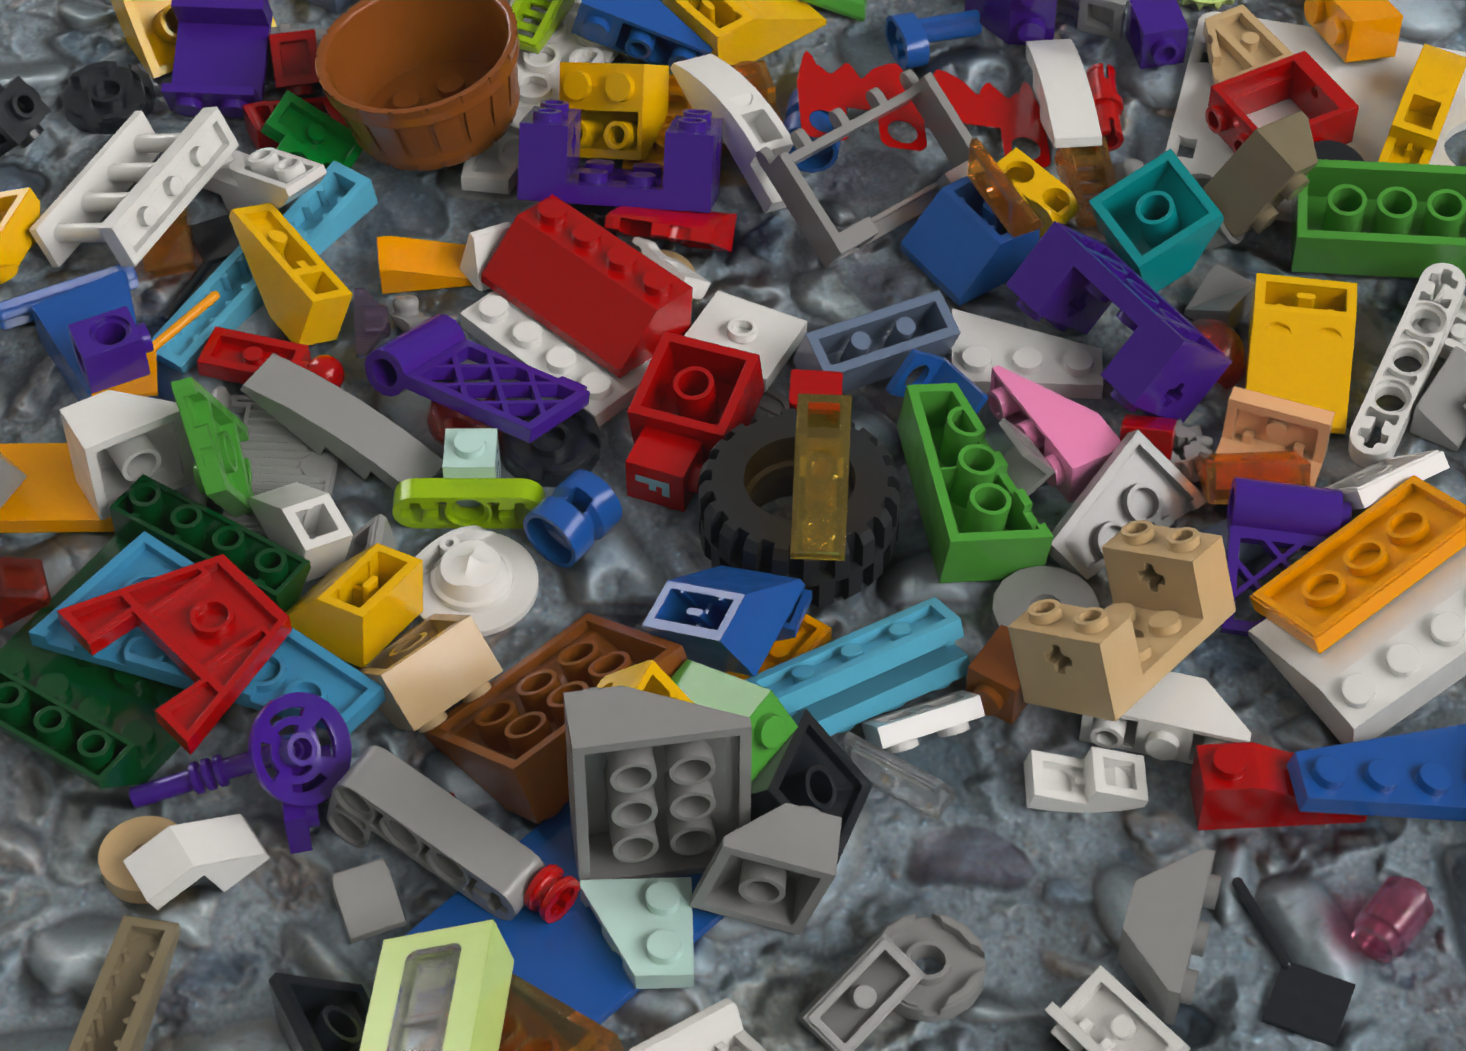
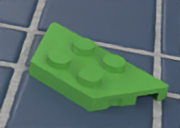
M192 377L171 382L183 427L196 462L193 463V475L198 490L201 494L206 493V496L212 499L216 505H220L234 517L254 513L248 503L249 498L254 496L251 462L249 458H243L240 442L249 440L247 425Z

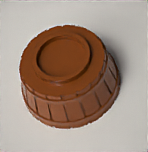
M361 0L350 7L346 13L344 12L328 28L327 34H324L316 52V74L329 102L341 114L351 129L357 144L372 156L373 159L387 166L392 165L393 168L410 171L415 169L427 171L441 169L444 166L450 167L467 161L470 157H475L490 148L495 141L497 142L506 133L510 123L512 124L516 116L520 99L517 65L520 44L517 20L507 0Z

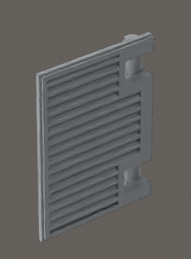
M218 386L211 391V394L232 413L245 414L243 423L247 425L249 440L240 442L243 458H249L251 462L254 496L298 482L327 492L332 498L339 458L327 448L320 455L317 454L247 395H230L228 389L222 386ZM194 479L190 483L187 497L206 507L207 504H215L212 499L206 496V493H200ZM224 509L223 516L269 539L254 513L234 517Z

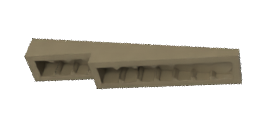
M123 916L68 1051H143L181 934L180 923Z

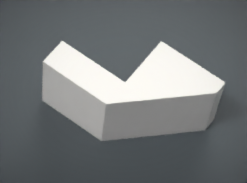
M241 814L170 825L124 859L123 862L146 901L159 910L204 875L223 892H226L270 857L247 820Z

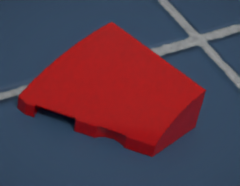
M620 206L606 215L604 228L624 236L667 239L687 248L731 252L737 214Z

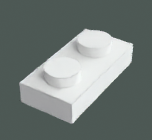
M960 690L863 721L861 725L866 743L882 749L886 748L887 753L893 754L917 747L919 745V737L937 732L938 737H948L963 733L970 729L968 721L984 717L985 713L980 695Z

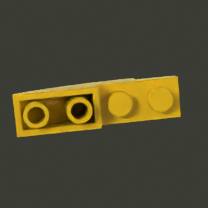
M1424 43L1378 162L1429 164L1465 71L1466 57Z

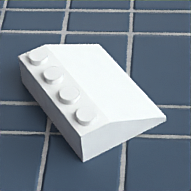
M1466 546L1321 654L1267 618L1250 629L1248 635L1341 744L1376 739L1466 676Z

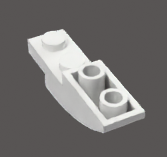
M713 54L673 63L670 70L692 109L708 110L712 112V118H723L722 143L725 142L764 213L786 208V205L756 157V152L764 147L770 148L775 157H777L786 150L789 153L794 146L791 135L769 103L742 74Z
M272 147L259 149L250 155L235 150L203 189L220 194L229 212H231V209L272 203L277 209H280L320 183L327 172L323 164Z

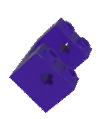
M542 100L540 101V106H534L519 123L517 200L542 201L554 194L565 203L630 206L710 213L719 196L723 118H712L711 111L686 109L683 110V116L676 115L665 132L664 171H661L662 166L660 164L645 162L633 164V169L614 168L613 161L602 159L587 160L586 166H579L581 109H570L569 102Z
M1056 221L1052 223L1006 283L1020 298L1016 302L1020 310L1038 322L1044 317L1051 325L1063 332L1070 327L1088 334L1112 302L1120 309L1116 317L1134 332L1100 375L1115 388L1111 392L1113 399L1130 412L1135 413L1139 408L1147 416L1177 420L1180 418L1182 423H1184L1233 362L1104 243Z

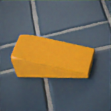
M397 236L377 237L382 294L473 286L459 269L466 245Z

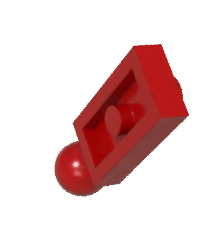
M216 326L197 359L199 375L244 384L273 353L321 376L339 388L344 382L345 371L341 362L331 355H318L311 359L309 345Z

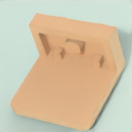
M1234 386L1228 400L1222 437L1204 481L1202 494L1207 499L1228 505L1234 477L1315 487L1326 456L1335 412Z

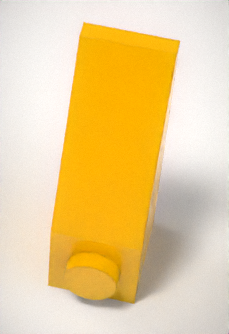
M272 203L231 209L229 219L270 318L291 342L314 345L337 340L353 293Z

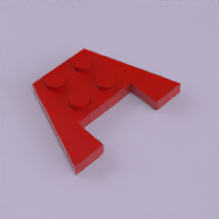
M224 554L57 610L60 624L92 656L138 626L194 682V684L154 710L157 722L190 756L292 631L290 617Z

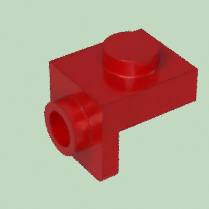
M315 29L269 34L276 90H289L298 97L314 95V87L322 86L315 70V58L317 57L316 52L318 49Z

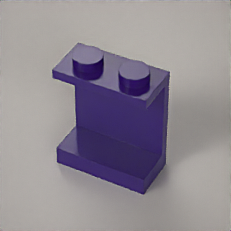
M172 0L171 7L178 20L172 82L162 83L161 93L170 111H175L185 116H197L204 107H218L224 116L244 118L242 105L261 102L264 99L270 43L269 34H271L273 16L268 0Z

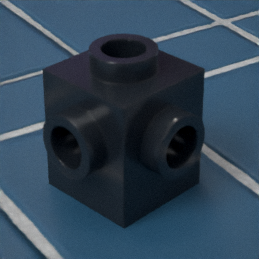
M19 75L4 86L0 83V157L19 144L23 148L31 144L44 131L39 123L52 111L41 100L39 93L32 86L26 84Z

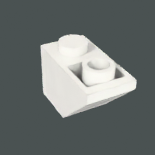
M295 482L249 498L248 503L269 540L310 561L311 569L306 582L325 576L334 567L345 561L353 533L329 493Z

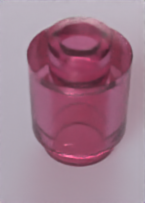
M1393 876L1385 879L1354 920L1355 928L1352 931V940L1356 947L1368 958L1382 963L1389 962L1393 957L1403 955L1434 914L1433 903L1428 891L1422 884L1411 878Z

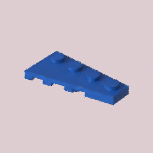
M1466 724L1296 751L1287 764L1298 808L1302 812L1466 821Z

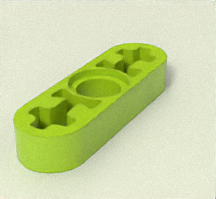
M410 478L401 481L395 487L392 514L394 519L401 525L417 529H457L477 525L484 529H524V518L545 498V491L537 482L524 478ZM460 500H474L482 505L478 507H464L456 502Z

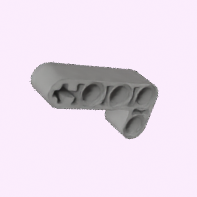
M369 746L332 789L327 821L332 830L341 839L352 846L365 848L378 834L497 918L512 920L524 906V896L530 882L546 867L540 857L531 849L382 747Z

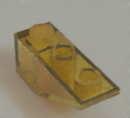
M798 393L790 559L845 561L852 395Z

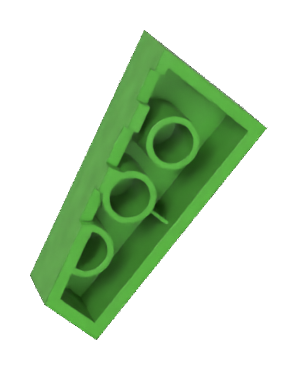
M958 384L907 385L897 423V430L939 583L1003 580L1020 569L1039 565L1045 566L1054 536L1046 523H1038L1031 511L1032 501L1023 488L1017 489L1007 473L1008 463L1001 452H995L985 439L986 429Z

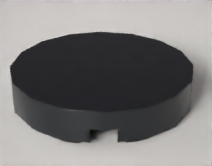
M102 61L87 65L76 71L66 81L67 88L64 91L62 90L60 96L67 121L77 129L92 134H114L135 111H142L147 118L153 111L156 98L149 74L139 66L128 63L129 68L117 66V61Z
M581 409L531 443L502 432L499 438L500 457L505 469L515 478L530 479L542 487H557L573 471L579 469L592 471L600 459L601 432L595 418L584 409ZM515 416L527 422L536 418V416Z

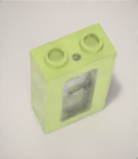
M494 919L384 939L359 1051H499L514 959Z

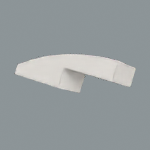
M1092 746L1084 759L1031 750L1024 761L1027 808L1058 812L1097 813L1143 808L1149 801L1145 762L1142 755Z

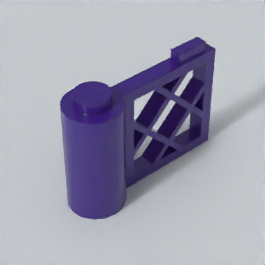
M1234 477L1227 508L1228 538L1226 549L1234 603L1237 598L1249 589L1254 593L1262 586L1259 581L1276 568L1280 567L1284 571L1291 566L1288 559L1298 551H1311L1351 521L1352 505L1351 502L1343 501L1342 490ZM1240 542L1261 545L1274 561L1253 576L1239 560ZM1277 547L1288 548V550L1282 554ZM1237 574L1245 582L1238 589H1236ZM1233 614L1220 626L1219 633L1249 636L1248 631L1266 618L1263 617L1257 622L1235 620Z

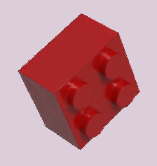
M664 331L627 410L633 443L635 444L645 425L703 441L704 464L709 459V452L721 439L726 441V434L741 423L746 427L750 425L751 419L765 391L760 355Z

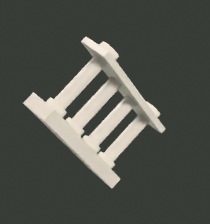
M204 107L182 133L156 134L142 111H135L32 225L29 231L52 267H60L80 243L106 242L121 267H135L237 149L239 143L218 107ZM159 153H163L156 162H152ZM134 182H138L130 192H126ZM108 212H111L103 223H99Z

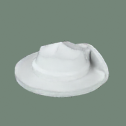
M472 525L452 530L435 539L416 556V558L423 560V612L417 616L421 621H424L433 614L471 615L482 636H488L501 632L520 621L529 612L537 598L539 576L537 566L530 553L515 540L493 531H487L480 526Z

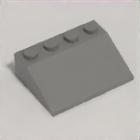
M623 685L606 688L591 687L581 691L563 693L571 836L578 881L592 879L672 878L704 873L723 837L751 822L752 724L750 717Z

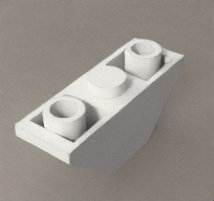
M1170 671L1116 722L1082 715L1079 740L1094 743L1107 749L1118 748L1146 754L1159 760H1174L1193 764L1196 745L1250 742L1252 733L1205 678Z

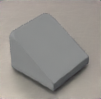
M377 859L331 876L334 901L351 944L406 926V920L394 883L384 859Z

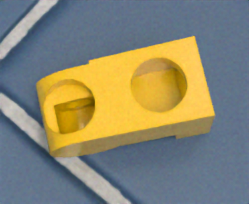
M1017 147L988 169L987 176L1040 224L1039 237L1046 233L1054 221L1065 225L1076 216L1078 204L1072 191Z

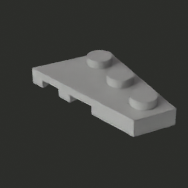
M1139 430L1129 432L1051 532L1054 538L1049 555L1063 569L1080 576L1083 580H1087L1106 568L1102 546L1121 531V528L1127 523L1146 520L1150 521L1153 525L1170 527L1175 523L1174 521L1186 513L1196 510L1209 500Z

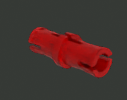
M1103 63L1092 65L1086 71L1102 134V146L1095 147L1099 150L1103 149L1104 136L1106 151H1113L1121 147L1124 142L1120 120L1121 111L1124 109L1123 100L1117 94L1116 71L1114 67L1107 64V78H1105Z

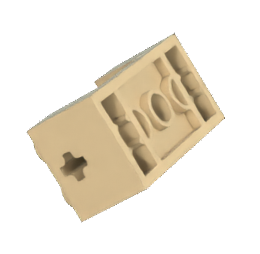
M1146 520L1131 521L1124 525L1121 531L1102 546L1113 601L1111 605L1105 609L1100 607L1084 608L1062 604L1055 599H1039L1008 626L1024 702L1116 722L1236 612L1222 535L1199 532L1191 527L1177 529L1158 526Z

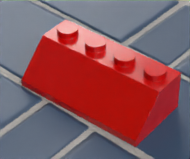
M554 194L516 216L481 274V282L618 378L623 377L652 358L664 331L684 336L691 327L693 287Z

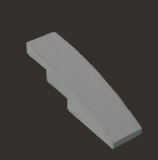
M274 353L240 389L317 454L320 455L327 448L364 479L372 472L395 490V487L406 479L434 478L443 466L442 458L390 419L321 376Z

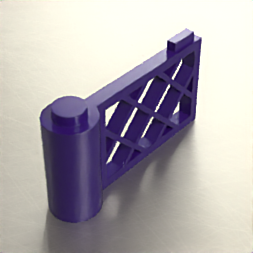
M445 314L433 315L374 349L368 354L365 361L366 376L374 389L382 395L393 397L409 390L528 443H531L589 405L590 391L587 390V386L564 376L557 378L465 339L461 326L456 320ZM469 359V360H471V361H473V362H476V363H478V364H460V363H462V362H464L465 360ZM454 380V383H437L435 381ZM464 380H489V382H464ZM500 380H518L520 382H500ZM541 397H557L562 400H542ZM474 398H495V401H478ZM505 398H530L531 400H506ZM515 416H536V418L527 422Z

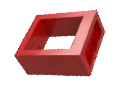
M1302 51L1212 85L1205 116L1211 131L1218 134L1235 153L1258 128L1249 119L1247 114L1290 98L1310 119L1309 125L1313 142L1331 140L1344 144L1353 140L1359 106L1306 51Z

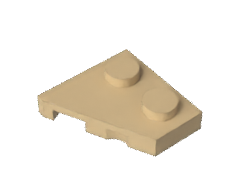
M1243 4L1205 19L1203 35L1214 84L1294 55Z

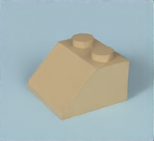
M455 614L431 615L392 641L364 669L358 666L354 667L384 687L386 700L378 709L397 729L414 732L418 730L419 733L430 731L444 722L448 717L445 710L460 700L463 703H468L484 695L492 687L489 680L503 672L471 615Z

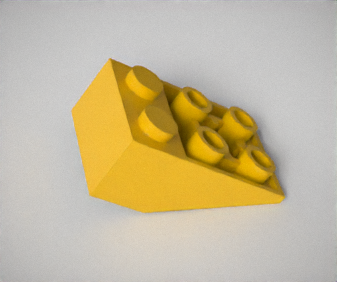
M663 0V4L713 48L711 54L725 61L735 70L825 26L827 21L808 3L800 0Z
M1256 273L1249 314L1245 389L1335 412L1331 433L1345 434L1356 327L1357 283Z

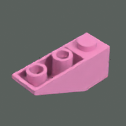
M999 365L992 368L990 391L987 393V401L992 414L999 420L1005 418L1032 440L1055 471L1046 482L1051 487H1057L1068 503L1077 500L1120 444L1121 440L1098 412Z

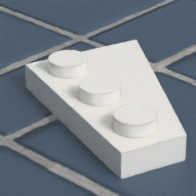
M952 308V316L961 333L951 349V363L986 395L990 391L992 368L999 365L1066 398L1102 399L1103 377L1100 374L1103 372L1101 348Z

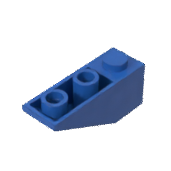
M582 0L571 30L572 34L652 65L671 67L676 62L711 54L713 49L660 0Z

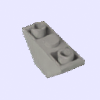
M1201 849L1135 880L1122 928L1118 961L1163 1023L1175 1025L1179 1004H1192L1199 971L1190 969L1189 964L1192 955L1199 957L1204 955L1211 923L1200 921L1203 908L1215 909L1222 876L1211 874L1215 851Z

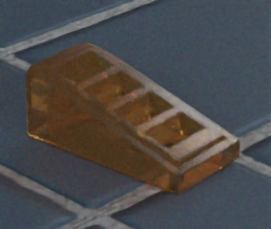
M1102 138V146L1057 148L1054 160L1060 181L1072 191L1078 204V212L1074 217L1077 227L1097 226L1093 213L1087 212L1086 209L1090 207L1088 201L1092 198H1084L1083 194L1100 193L1117 183L1106 138ZM1093 166L1094 170L1077 171L1076 168ZM1097 179L1099 182L1080 185V181Z

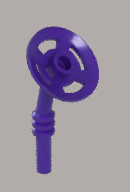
M306 692L284 694L271 700L258 713L250 731L248 751L225 758L221 754H216L212 756V761L209 758H203L200 760V764L197 761L191 762L187 770L130 787V799L133 806L138 809L195 791L198 795L206 793L207 789L214 791L218 789V785L221 787L229 786L230 779L254 773L262 788L274 799L290 806L304 807L316 805L331 797L332 789L350 769L352 744L349 730L340 713L325 699ZM301 708L299 716L282 718L273 725L269 722L273 716L284 709ZM319 720L324 724L329 733L332 743V757L321 756L319 739L312 730ZM286 726H295L294 733L282 736L278 734ZM271 767L277 772L273 780L266 771V769ZM310 767L299 776L292 775V768ZM318 774L324 778L320 784L309 791L293 792L292 785L307 783L318 776Z

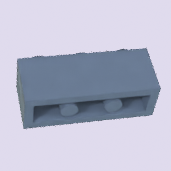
M937 290L805 333L793 358V362L796 368L800 370L838 371L843 373L844 393L894 376L912 349L946 358L961 332L941 291Z

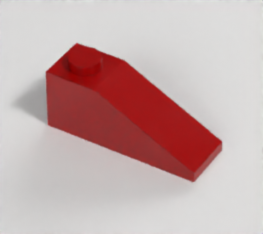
M1254 742L1196 745L1189 786L1198 831L1366 822L1367 815L1299 811L1287 764L1294 753Z

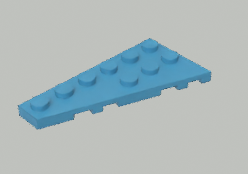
M144 531L28 632L31 643L39 648L186 689L194 684V682L138 626L92 656L60 624L57 610L195 563ZM292 627L291 633L234 703L261 711L266 704L281 695L294 692L311 693L325 699L336 708L344 719L349 734H351L386 698L382 685ZM287 708L276 715L284 718L299 716L301 708ZM320 720L315 724V727L326 729Z

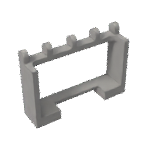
M911 69L902 72L899 75V80L905 91L889 100L886 99L882 91L877 87L867 91L866 99L872 109L851 121L841 108L830 111L828 117L834 130L814 141L810 139L804 129L799 128L791 133V140L797 150L790 154L786 150L775 157L768 147H764L756 152L759 164L825 269L922 215L941 188L979 169L985 174L988 173V169L991 166L931 72L924 75L920 80ZM912 101L954 168L944 173L933 184L872 218L868 216L838 233L796 164Z

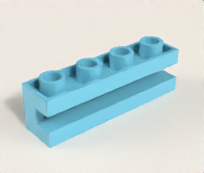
M932 597L760 672L756 677L751 676L744 680L772 690L791 717L798 711L807 709L824 730L832 736L836 733L850 731L857 724L883 712L897 710L906 702L928 692L948 687L953 681L967 675L970 661L968 654L955 644L956 640L964 637L961 618L939 599Z

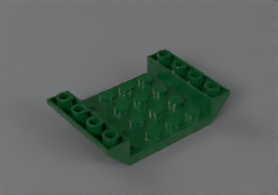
M144 474L109 507L115 536L0 649V731L100 789L148 782L180 748L181 745L157 722L154 710L185 689L33 646L28 632L144 531L193 563L224 554L284 612L298 601L311 569L309 560Z

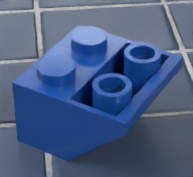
M979 169L940 189L901 241L900 250L954 303L961 306L1009 281L1039 242L1040 224Z
M723 565L667 580L642 627L652 635L681 644L689 660L714 669L756 677L805 584L798 578Z

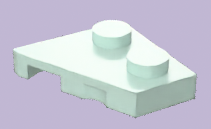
M692 877L580 880L583 904L585 907L590 906L602 927V935L611 950L620 955L623 969L635 989L694 988L692 907H689L692 895Z

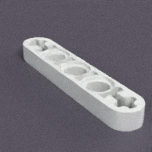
M1433 264L1427 267L1421 274L1354 420L1349 436L1348 452L1350 458L1363 468L1385 458L1394 457L1463 303L1466 278L1464 273L1452 264ZM1441 284L1449 285L1450 287H1447L1443 292L1440 304L1434 302V290L1438 289ZM1427 318L1435 321L1439 328L1433 333L1424 334L1414 330L1411 324L1417 319ZM1409 356L1417 359L1422 366L1415 372H1403L1397 369L1394 361L1400 357ZM1393 395L1400 398L1404 402V406L1397 411H1385L1376 404V401L1382 396ZM1375 425L1382 428L1380 443H1376L1373 448H1368L1364 446V442L1368 443L1370 441Z

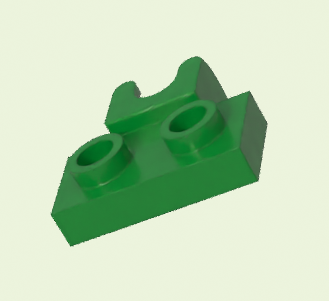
M289 90L286 91L261 130V133L279 143L278 150L323 164L325 169L334 160L351 169L363 151L349 128Z

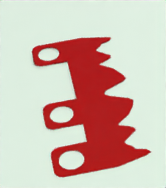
M806 51L803 54L797 76L801 128L806 131L808 136L820 138L827 133L817 130L810 123L809 117L814 111L824 110L830 112L836 108H841L846 115V108L869 111L872 108L866 99V92L875 87L882 91L887 100L905 91L899 80V75L904 71L896 63H889L873 68L866 76L860 78L849 63H844L833 73H828L823 67L816 65L813 56ZM937 69L933 73L934 78L964 124L1000 128L1005 156L1013 150L1012 142L1014 139L1020 137L1031 139L1040 148V156L1032 160L1041 167L1050 165L1051 159L1047 134L1040 122V106L1027 82L1021 84L1019 93H1015L1010 98H1007L991 83H986L978 95L961 79L946 71ZM912 101L878 120L880 140L884 145L891 148L913 151L926 149L927 138L924 119ZM894 121L907 122L915 128L917 138L910 143L899 142L890 136L888 125Z

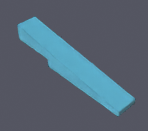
M335 160L326 168L327 174L322 181L302 194L283 214L287 221L318 255L324 252L378 204L371 179ZM240 245L151 338V341L156 339L212 291L219 292L220 298L157 350V360L183 375L197 364V359L215 326L235 330L264 304Z

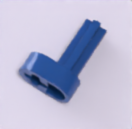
M977 10L919 19L913 12L889 15L885 22V36L890 53L902 69L926 66L930 55L929 43L981 34L980 14Z

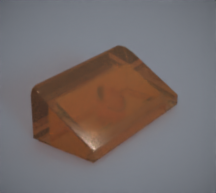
M978 138L971 139L967 177L1009 234L1017 237L1043 228V221L996 159Z
M1296 451L1198 454V456H1195V466L1204 497L1212 505L1228 504L1234 477L1310 486L1311 463Z

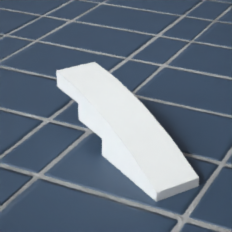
M1072 39L1026 41V60L1033 71V91L1040 102V122L1054 148L1102 146V134L1094 99L1081 58Z

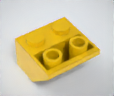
M560 62L559 100L569 102L570 109H581L580 158L646 160L668 114L670 66Z
M379 543L374 544L334 567L285 612L290 617L291 627L343 661L364 669L423 612V560Z

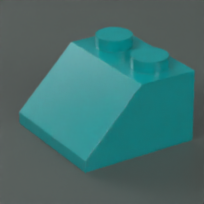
M1169 149L1088 201L1100 233L1118 257L1157 292L1192 270L1224 221L1221 211L1172 149Z

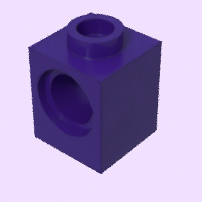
M1129 0L1125 35L1139 68L1144 69L1184 63L1189 27L1177 1Z
M127 306L68 325L77 363L91 393L151 374L146 356L147 353L154 351L151 337L144 322L135 324Z

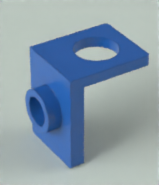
M916 349L910 351L885 388L890 395L904 398L907 386L905 382L908 375L916 367L924 365L921 375L909 385L957 383L976 414L979 413L988 400V396L945 357Z

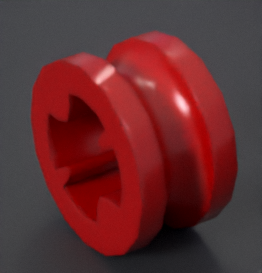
M550 864L544 867L530 882L525 892L524 905L532 912L540 910V917L544 921L554 923L561 919L573 906L580 891V882L573 876L564 877V870L556 864Z

